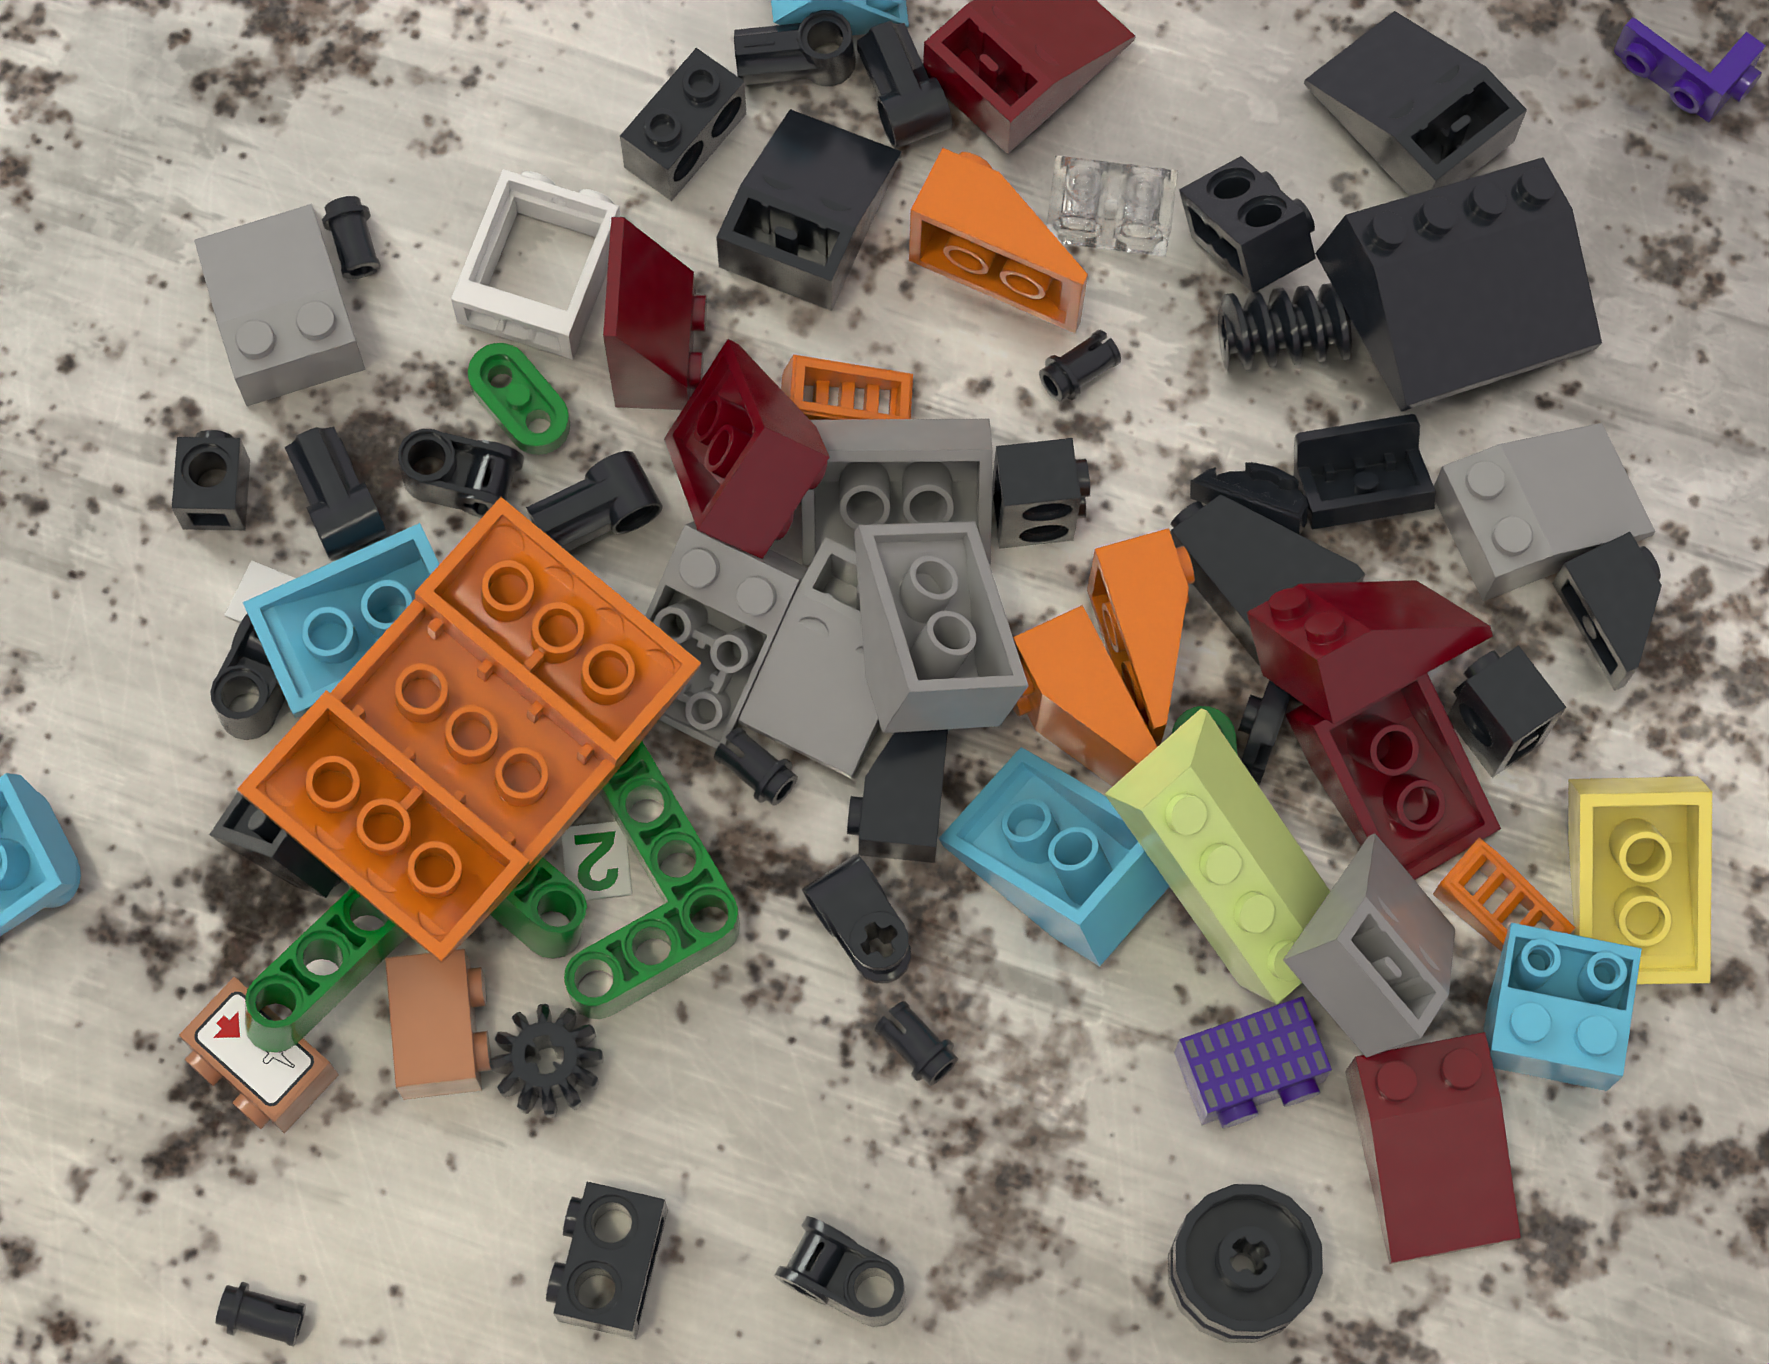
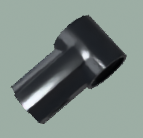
M821 10L811 13L802 23L734 30L737 75L745 81V85L810 79L821 86H835L842 84L850 78L855 70L856 55L850 24L843 15L835 11ZM826 43L840 46L837 50L828 54L814 51L817 47Z
M888 21L872 27L866 35L857 40V51L877 94L876 103L885 134L893 148L896 149L952 129V116L944 91L936 77H928L905 23L895 24Z
M334 426L329 428L315 427L298 434L295 440L285 447L310 506L306 507L329 559L387 535L365 482L359 483L352 467L351 459Z
M633 451L618 452L602 459L587 471L584 480L526 507L532 523L567 552L611 530L615 534H624L639 529L656 518L663 508Z

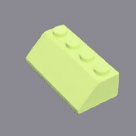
M1200 709L1110 788L1105 795L1237 983L1278 1005L1302 983L1283 959L1330 893V890L1208 711Z

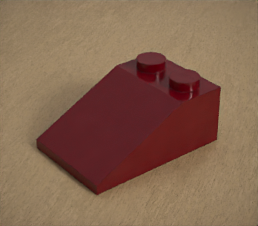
M611 217L603 339L615 407L682 410L690 398L691 389H696L703 378V352H693L694 331H706L707 295L696 294L694 271L625 217Z
M730 339L726 340L664 438L697 530L761 559L764 558L775 540L779 541L787 534L794 518L795 509L806 492L815 489L822 481L827 469L828 459L830 458L817 427L738 343Z
M1417 580L1298 584L1292 588L1276 592L1268 601L1246 612L1262 675L1332 724L1339 722L1493 637L1490 625Z
M1428 673L1335 724L1330 723L1304 704L1285 714L1312 771L1360 846L1364 844L1368 836L1376 834L1414 880L1470 848L1479 837L1483 840L1501 829Z
M1485 1032L1386 1050L1367 1058L1365 1055L1355 1056L1346 1069L1345 1074L1389 1264L1519 1240L1521 1236L1502 1102Z

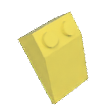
M1698 776L1568 779V847L1573 923L1576 927L1574 935L1642 948L1637 984L1710 983L1712 791Z

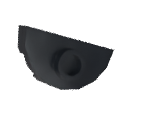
M1246 462L1245 471H1229L1216 475V467L1190 481V499L1208 504L1221 494L1301 535L1307 524L1308 504L1306 497L1299 490V481L1294 476L1277 467Z
M1268 680L1262 698L1250 694L1238 731L1250 734L1241 761L1258 786L1264 775L1270 753L1275 744L1291 697L1289 693Z

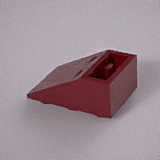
M973 0L924 41L923 66L929 78L936 77L946 98L1004 152L1009 154L1135 41L1136 36L1097 0Z

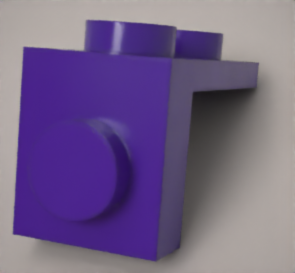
M1631 18L1623 27L1614 52L1633 74L1650 79L1669 93L1672 101L1679 108L1688 113H1696L1709 123L1731 97L1741 102L1757 83L1762 72L1756 69L1755 66L1766 45L1746 31L1712 72L1709 73L1636 18Z

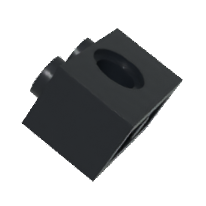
M1518 645L1502 657L1493 650L1479 658L1465 670L1463 674L1467 679L1453 691L1457 699L1450 709L1448 717L1453 728L1493 778L1543 744L1566 709V706Z

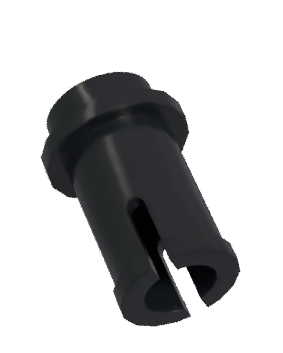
M357 196L340 197L327 203L324 207L326 215L322 218L324 229L332 232L342 267L341 273L343 278L360 279L376 273V269H380L381 265L376 257L366 222L371 217L369 208L362 205L360 198Z
M1097 330L1092 333L1091 337L1061 357L1052 355L1046 359V367L1039 371V377L1044 388L1053 399L1059 402L1065 398L1070 400L1076 399L1080 396L1081 387L1109 368L1120 364L1121 354L1112 338L1102 344V341L1107 338L1106 332Z
M741 727L732 730L725 738L744 752V757L740 758L723 743H720L715 751L714 760L719 764H723L755 790L753 796L759 803L767 800L773 806L779 804L791 792L798 779V776L791 771L792 763L788 759L780 761L749 737Z
M906 1001L896 1004L889 1012L906 1029V1033L904 1034L885 1016L877 1023L875 1032L879 1036L882 1035L913 1068L911 1076L916 1081L924 1079L929 1086L934 1085L958 1061V1058L952 1052L954 1045L949 1039L941 1041L910 1009V1005Z
M241 1282L239 1288L226 1285L219 1303L215 1324L227 1327L226 1333L228 1335L234 1336L236 1331L240 1330L285 1342L287 1345L294 1347L303 1323L306 1304L300 1302L297 1304L249 1291V1283Z

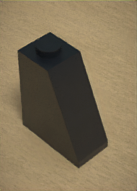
M1221 494L1205 506L1200 501L1190 504L1170 523L1173 528L1170 533L1175 547L1184 546L1191 559L1195 578L1192 584L1258 665L1260 663L1246 612L1268 601L1276 592L1292 588L1298 584L1363 582L1366 575L1356 563Z

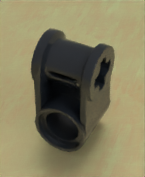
M424 428L413 431L405 437L398 451L402 480L405 489L413 498L422 502L459 509L480 518L486 514L500 497L507 500L514 472L521 470L525 459L523 454L516 449L498 442L473 440L435 429ZM425 457H436L444 462L443 467L439 471L430 475L420 474L412 469L416 462Z
M248 613L238 626L231 649L210 690L211 702L222 726L227 733L243 740L257 739L266 734L274 725L275 719L286 699ZM250 693L259 696L258 702L248 711L234 712L229 710L231 702L241 694Z
M857 853L802 888L808 903L829 934L837 939L858 972L865 979L874 983H890L899 979L907 971L911 962V947L909 945L907 929L888 902L887 896L878 880ZM878 938L884 945L891 943L893 953L884 958L878 951L871 952L869 942Z
M807 1216L801 1225L805 1233L787 1266L778 1267L774 1274L775 1278L809 1299L824 1305L827 1304L862 1324L880 1327L895 1321L903 1312L906 1302L904 1281L899 1269L889 1260L857 1244V1242L843 1232L816 1218ZM875 1276L886 1278L894 1287L892 1298L887 1304L877 1308H870L858 1301L856 1293L859 1285L864 1280Z

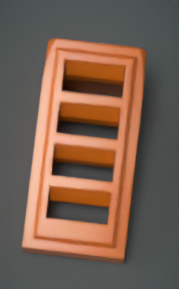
M794 354L783 371L781 390L809 420L911 419L913 374ZM804 386H813L812 402L803 401ZM829 387H839L838 406L828 405ZM855 388L864 389L863 410L854 409ZM879 390H890L889 414L878 413Z
M1480 837L1444 877L1433 893L1437 899L1501 952L1508 931L1502 923L1519 903L1529 911L1519 923L1521 925L1534 927L1540 920L1550 928L1549 930L1571 934L1576 928L1504 857ZM1480 870L1488 879L1472 896L1464 886ZM1500 887L1509 895L1495 912L1491 914L1483 905L1496 889Z

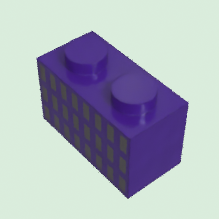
M1303 996L1181 1038L1174 1051L1201 1125L1219 1119L1222 1128H1229L1255 1118L1259 1115L1256 1106L1280 1098L1283 1106L1287 1107L1319 1095L1321 1092L1318 1084L1324 1083L1332 1071Z

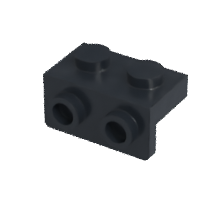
M1415 414L1300 432L1295 435L1294 477L1299 481V490L1306 497L1308 504L1307 518L1312 530L1435 509L1436 491L1419 450L1420 423Z

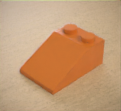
M942 148L911 208L909 261L1072 333H1076L1081 323L1088 278L1086 271L1002 174L992 169L986 160L973 153L961 152L957 154Z
M1169 528L1096 548L1087 586V592L1106 650L1157 747L1162 742L1168 720L1186 604L1189 603L1188 585L1195 581L1189 554L1184 546L1175 547Z
M1083 605L1013 637L1028 682L1027 689L1017 701L1013 710L1019 717L1027 713L1034 729L1112 787L1157 748L1151 733Z

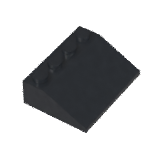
M1544 157L1346 214L1315 253L1401 412L1595 350L1602 344L1573 209Z

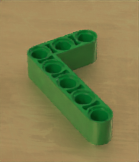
M643 741L632 752L629 761L618 769L599 793L664 904L579 951L568 962L565 968L564 983L572 1006L579 1014L590 1019H604L620 1012L726 952L734 945L739 936L740 920L735 898ZM644 799H653L664 807L658 818L644 823L630 817L629 812L634 804ZM674 853H685L696 861L692 871L682 877H670L664 874L660 866L664 859ZM716 907L723 910L728 919L725 925L718 931L712 933L702 932L692 924L695 914L703 908ZM649 939H661L667 942L671 947V951L668 957L661 963L646 965L635 957L639 945ZM604 971L613 977V984L607 993L596 998L587 997L580 993L578 990L579 983L587 973Z
M542 857L490 915L530 950L542 957L555 959L565 957L574 951L579 944L587 903L581 890ZM351 887L249 986L245 998V1029L247 1037L256 1047L268 1052L277 1053L295 1046L409 935ZM546 912H559L566 916L570 923L559 927L550 926L540 916ZM361 916H375L384 923V926L377 930L368 931L355 926L353 921ZM324 959L333 962L339 969L332 974L323 976L312 973L306 966L312 961ZM280 1004L289 1008L292 1014L284 1020L272 1021L262 1017L259 1011L267 1005Z

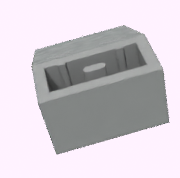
M694 521L685 524L645 616L699 660L701 666L659 721L716 749L720 743L727 747L729 740L725 737L739 725L738 719L792 598L808 570L807 567L770 549L764 558L761 559L698 531Z
M825 537L792 598L738 719V723L851 779L877 733L880 723L865 675L856 552Z
M1376 834L1368 836L1283 961L1367 1058L1422 1038L1449 995L1455 928Z

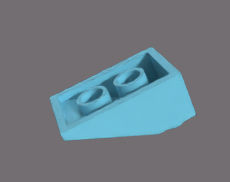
M420 523L243 602L295 718L303 716L326 690L331 692L411 604L415 599L414 592L439 566V562Z
M1022 747L938 838L943 847L1050 936L1099 967L1170 887L1106 796Z

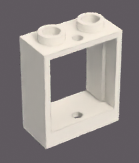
M503 169L451 297L457 323L573 360L608 271L611 217H621L619 205L613 204V201L606 195L594 190L582 189L578 193L556 186L551 179L536 172L524 171L520 175ZM517 213L596 237L567 311L489 287Z

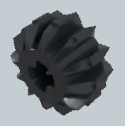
M539 1004L536 1011L538 1023L529 1025L526 1016L521 1012H517L512 1016V1019L519 1031V1035L516 1037L501 1031L496 1034L495 1041L497 1045L509 1053L491 1058L490 1067L495 1073L508 1074L497 1086L504 1098L513 1096L521 1091L517 1103L520 1112L528 1114L534 1108L538 1099L541 1098L545 1116L547 1118H554L558 1111L557 1098L564 1096L568 1105L573 1110H577L582 1106L580 1097L574 1089L576 1085L587 1090L597 1089L599 1085L598 1077L584 1068L602 1064L604 1056L601 1049L586 1047L596 1037L595 1029L591 1024L583 1025L573 1030L577 1018L573 1009L566 1008L561 1012L556 1023H552V1015L548 1004ZM553 1048L557 1058L562 1059L563 1062L559 1064L554 1061L555 1071L541 1074L537 1063L531 1061L533 1057L541 1060L540 1050Z

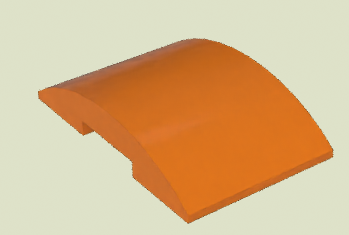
M502 497L495 502L414 592L415 599L337 686L331 692L326 690L237 788V791L441 963L497 908L565 833L641 743L701 666L699 660Z

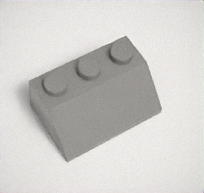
M990 419L810 420L817 427L830 458L828 459L827 469L822 481L815 489L808 490L802 499L803 566L811 564L825 537L856 552L854 532L858 525L970 521L976 522L988 562L991 564L993 449Z

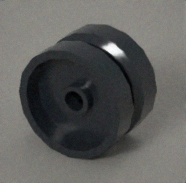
M1233 1184L1207 1194L1184 1218L1168 1253V1285L1179 1311L1200 1332L1226 1343H1256L1281 1333L1312 1301L1323 1274L1322 1243L1311 1217L1290 1196L1265 1185ZM1236 1256H1246L1253 1263L1254 1273L1248 1268L1237 1272L1231 1263Z

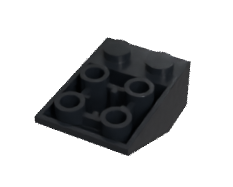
M1396 11L1392 12L1304 80V85L1409 196L1469 178L1514 143L1527 112V109L1485 65Z
M790 109L741 183L717 234L719 268L832 311L901 159L902 151Z

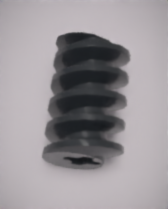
M1331 283L1321 285L1317 299L1309 286H1298L1294 292L1292 302L1284 288L1272 290L1268 305L1259 290L1255 293L1248 291L1243 308L1234 293L1224 294L1221 299L1218 311V333L1221 356L1226 371L1231 354L1233 353L1238 354L1245 370L1252 369L1256 351L1263 352L1269 367H1276L1280 349L1287 348L1294 365L1301 364L1305 346L1312 347L1318 362H1325L1329 344L1336 343L1342 360L1350 359L1352 349L1351 321Z

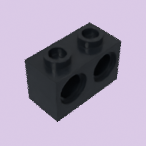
M696 47L620 135L624 168L672 201L747 114L745 81Z
M1242 156L1179 189L1191 237L1252 293L1316 259L1310 235L1315 230V224L1307 206L1298 198L1292 200L1280 190L1278 183L1269 172L1264 171L1261 173Z
M1073 438L996 446L992 479V499L999 549L1074 541L1077 519L1086 518L1085 497H1090V477L1086 458L1075 459Z
M588 1181L586 1182L582 1198L571 1197L563 1226V1236L572 1238L566 1264L554 1263L546 1293V1301L556 1303L553 1314L558 1322L636 1340L668 1213L665 1199ZM609 1211H621L626 1213L632 1220L631 1229L627 1236L614 1243L600 1240L595 1235V1226L598 1219ZM597 1275L608 1277L615 1283V1293L612 1300L606 1306L598 1309L583 1306L579 1302L578 1296L584 1281Z

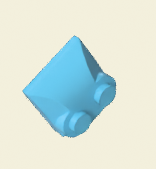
M5 773L0 777V936L43 908H57L69 902L77 892L81 878L78 859L47 799L37 792L22 775Z

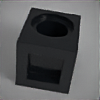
M217 430L200 431L196 434V437H177L172 510L183 530L245 531L250 458L241 438H234L227 432ZM213 469L226 471L225 477L217 485L212 487L198 485V481L204 473Z

